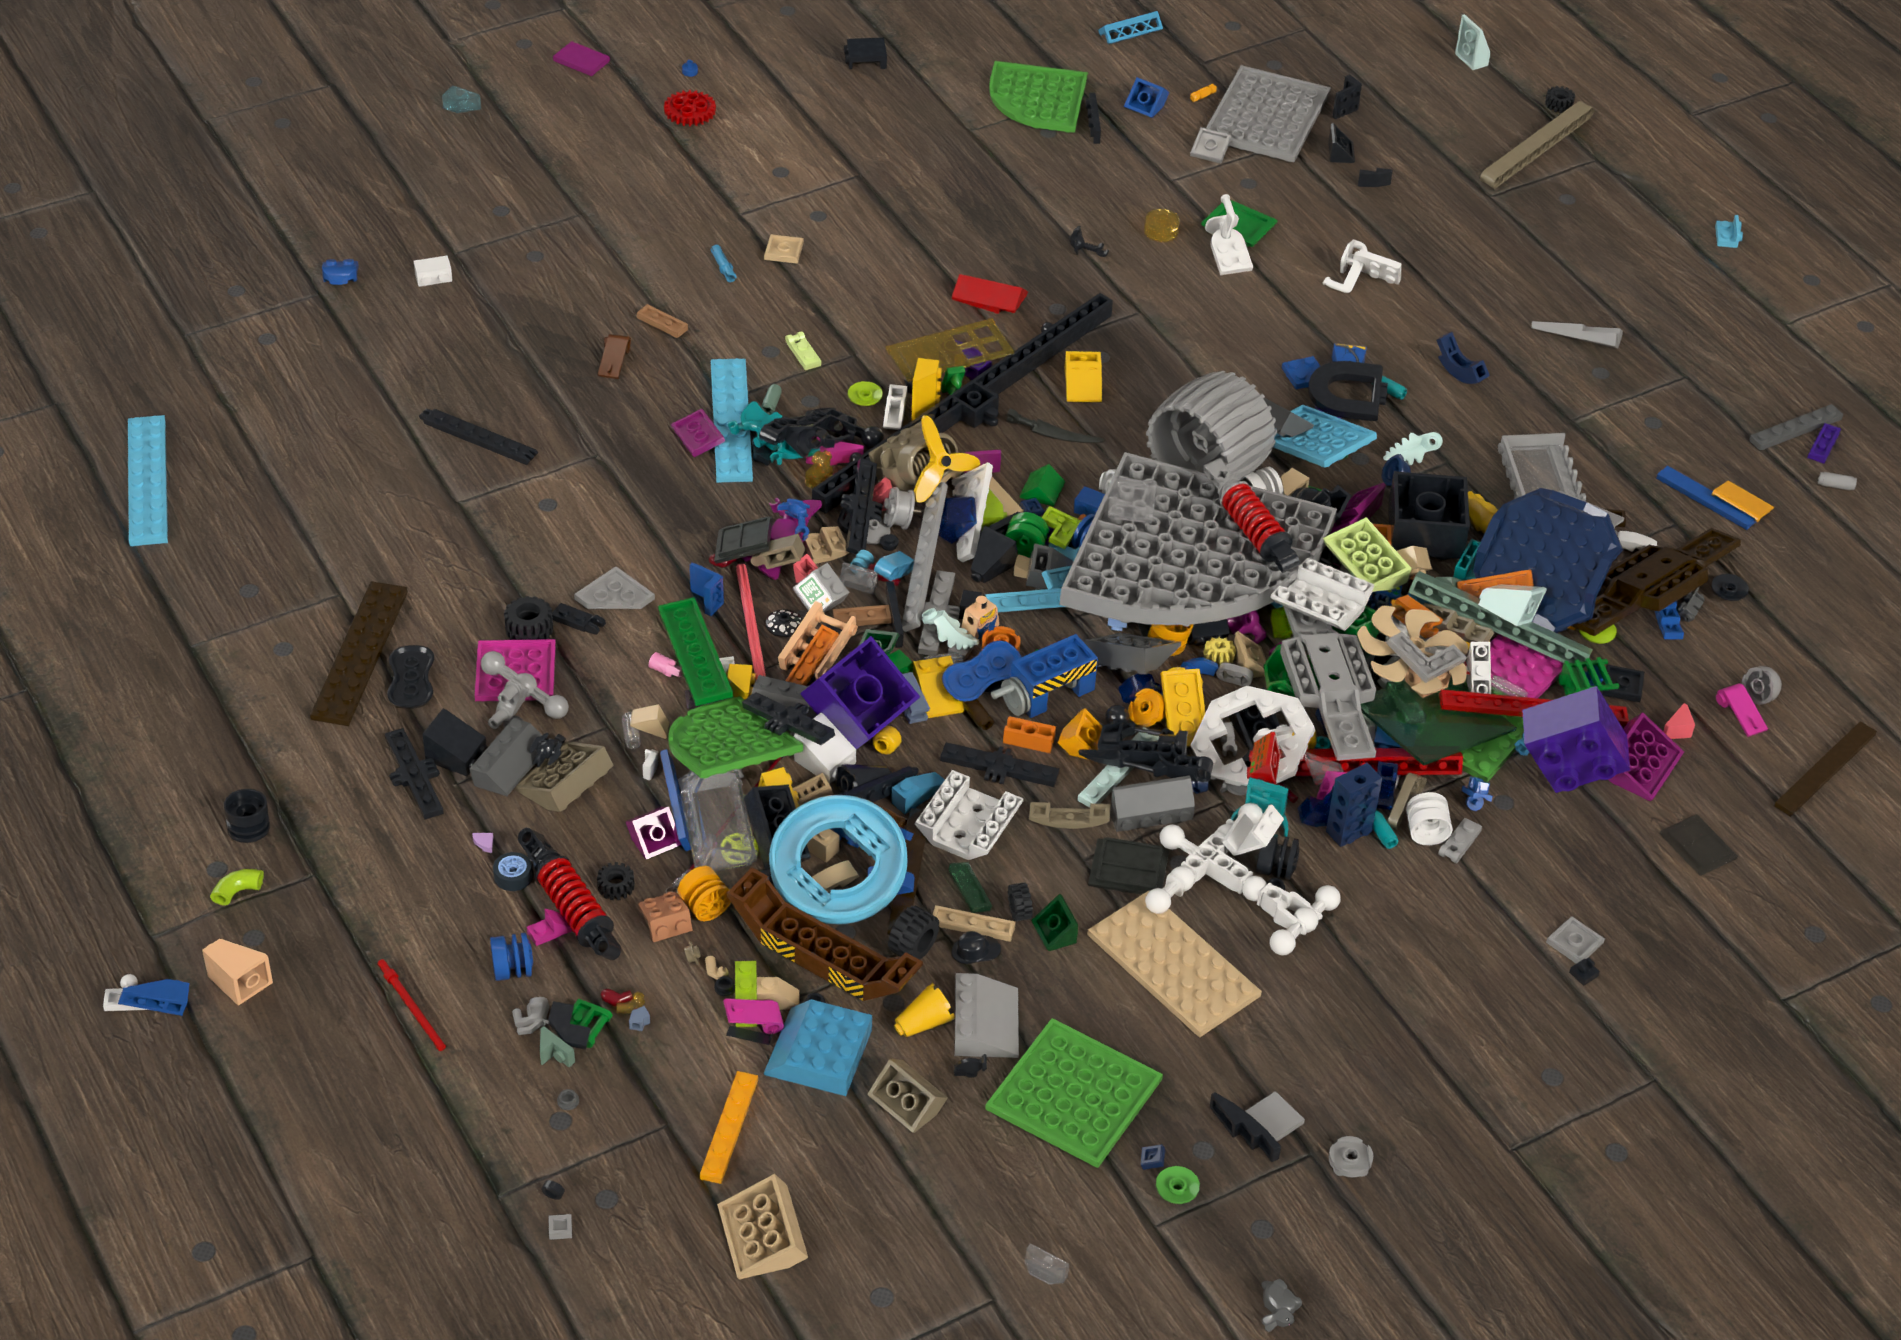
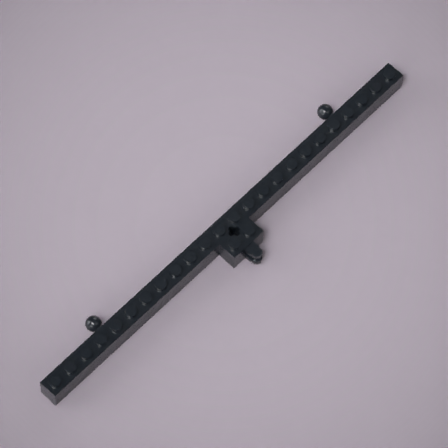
M1099 293L1055 324L1050 322L1043 323L1041 326L1042 333L888 438L897 436L901 433V430L922 421L923 415L929 416L933 420L938 433L945 432L961 420L973 428H976L983 422L989 426H997L998 419L996 417L999 415L998 394L1112 316L1113 300ZM888 438L863 455L858 452L852 453L849 457L850 464L812 489V500H820L822 502V506L819 509L821 512L826 514L839 505L842 501V495L854 493L859 459L863 458L871 461L868 453L887 442Z

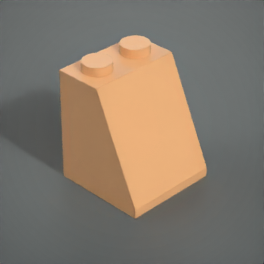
M218 939L202 950L208 977L238 1006L273 983L269 959L265 953L223 939Z

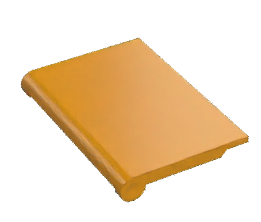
M1729 480L1714 489L1711 494L1713 497L1716 495L1756 519V522H1759L1762 517L1774 509L1772 505Z

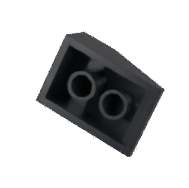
M1256 704L1228 716L1232 726L1248 750L1254 745L1253 738L1259 730L1264 728L1272 730L1280 726L1275 713L1263 718Z

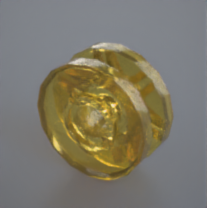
M1155 209L1147 213L1144 232L1150 239L1168 242L1177 237L1180 218L1176 213L1167 209Z

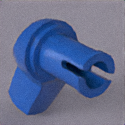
M1200 657L1189 659L1183 662L1180 667L1186 668L1185 670L1200 669V674L1214 676L1218 669V663Z

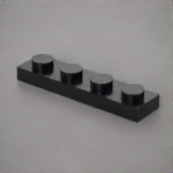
M1089 93V99H1086L1087 118H1089L1090 137H1093L1094 144H1100L1101 127L1096 93Z

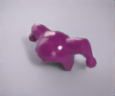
M1257 610L1227 619L1228 627L1234 635L1238 631L1242 634L1251 633L1255 636V639L1252 641L1256 644L1263 641L1267 636L1266 631L1259 624Z

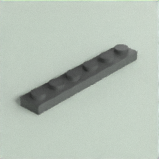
M1831 404L1752 434L1749 441L1761 451L1821 428L1824 423L1831 424L1842 420L1843 413Z

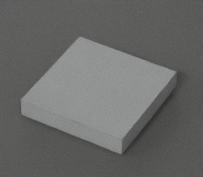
M1201 127L1190 156L1221 164L1230 143L1231 135Z
M1571 916L1547 938L1546 943L1577 964L1594 953L1604 943L1605 938Z
M1276 1091L1246 1110L1248 1114L1268 1130L1276 1141H1279L1303 1125L1305 1120Z

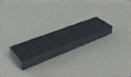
M886 581V598L891 613L892 630L899 633L895 646L900 648L903 646L904 633L893 581Z

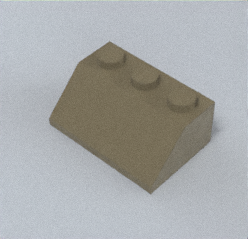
M899 1059L888 1060L867 1094L912 1133L918 1131L937 1116L948 1098L906 1062Z

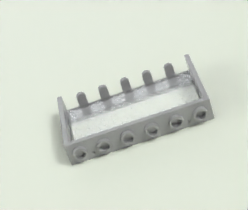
M1565 433L1502 436L1501 443L1498 444V452L1502 455V464L1506 467V476L1510 479V488L1514 491V499L1539 488H1544L1557 492L1563 491L1586 501V494L1581 493L1580 495L1581 481L1576 482L1577 469H1572L1573 457H1568L1567 459L1569 446L1564 445L1563 447Z

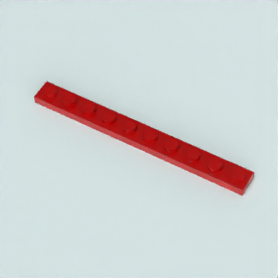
M1442 689L1439 693L1440 705L1443 710L1523 717V709L1552 701L1549 699ZM1609 705L1620 725L1626 726L1629 722L1627 708Z

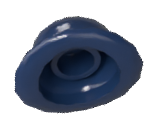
M1396 454L1388 459L1382 469V480L1387 486L1392 485L1394 471L1411 473L1410 465L1404 461V457L1401 454Z

